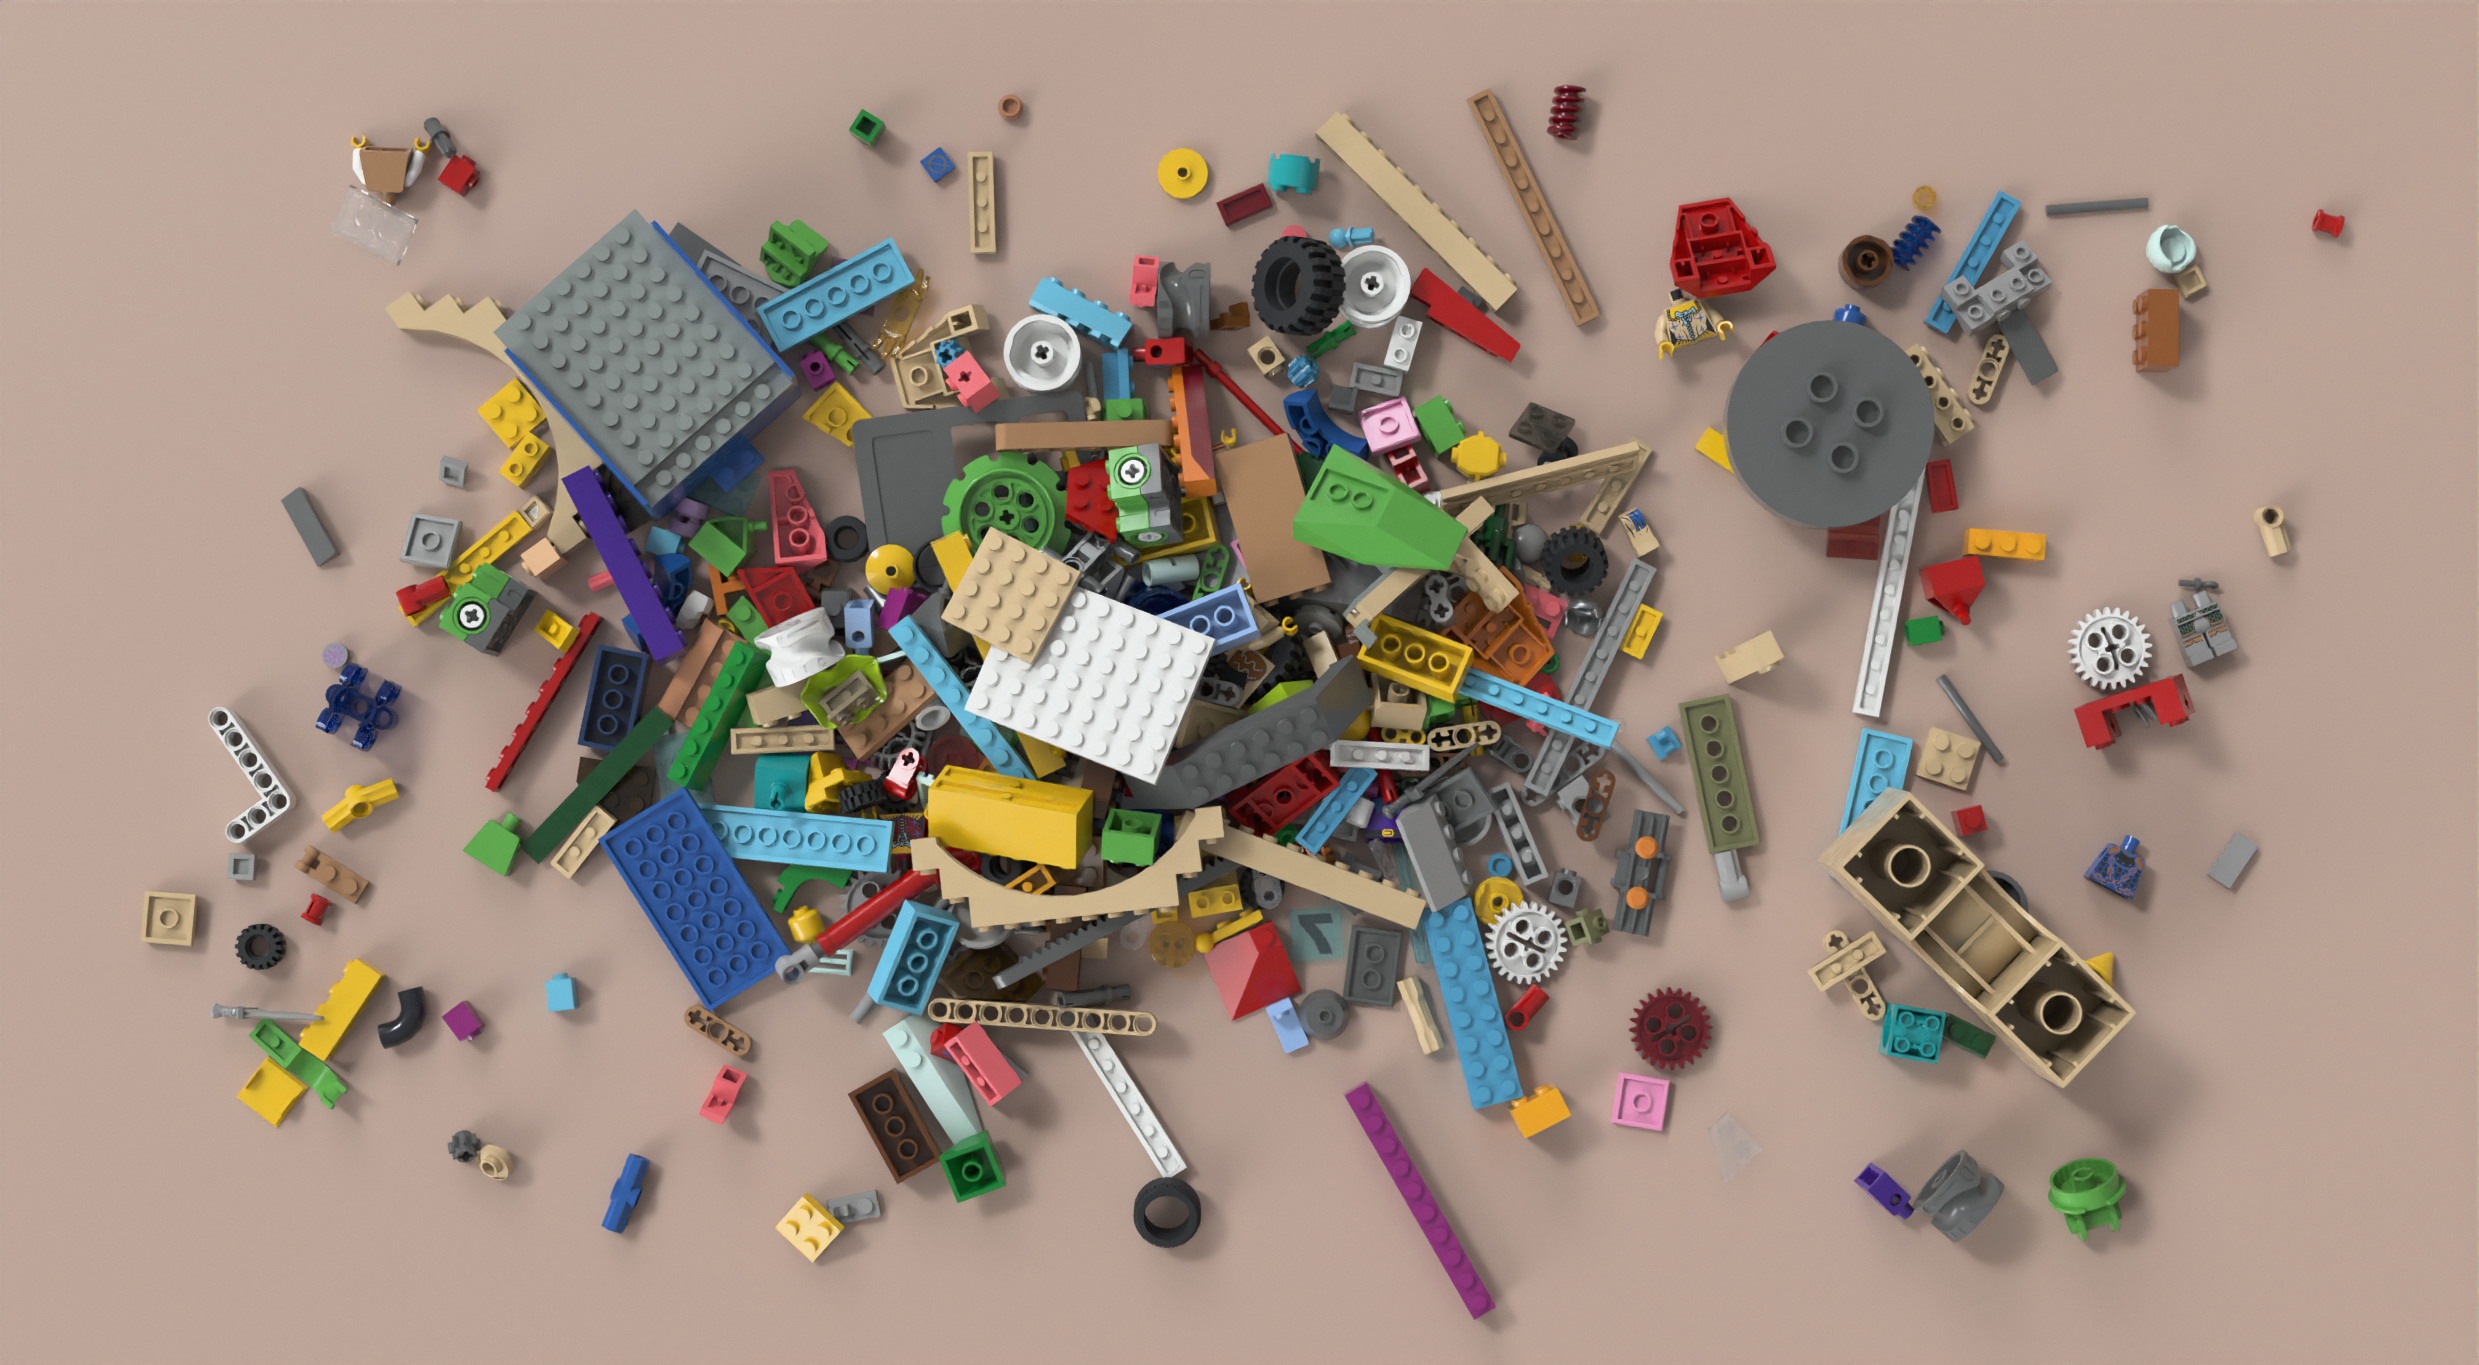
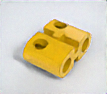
M1382 727L1381 737L1387 743L1423 744L1426 739L1422 729L1409 730ZM1387 729L1393 731V736L1390 738L1385 736ZM1412 733L1418 734L1417 741L1411 740L1410 736Z

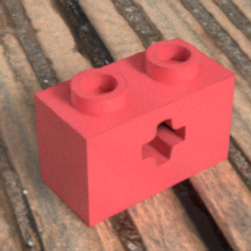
M968 351L943 368L949 376L945 380L953 392L960 391V394L957 395L965 408L970 405L975 413H978L1001 396Z

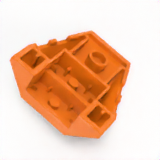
M1500 565L1497 569L1519 592L1513 601L1497 615L1485 606L1483 599L1477 592L1469 588L1452 606L1456 614L1455 623L1445 629L1438 627L1435 634L1473 648L1474 661L1471 665L1472 668L1524 687L1553 656L1555 651L1542 625L1539 624L1521 583L1503 565Z

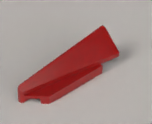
M1424 268L1410 290L1409 296L1430 307L1425 317L1494 357L1499 356L1511 363L1520 349V343L1429 269Z

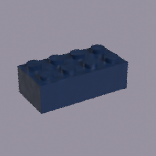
M598 644L577 745L612 751L640 722L653 660L652 655Z

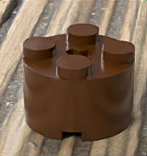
M1871 235L1859 236L1843 249L1838 258L1840 276L1846 284L1855 290L1875 288L1889 276L1894 261L1893 252L1890 246L1882 239ZM1863 259L1865 261L1869 260L1871 264L1868 267L1866 265L1863 266L1861 261Z

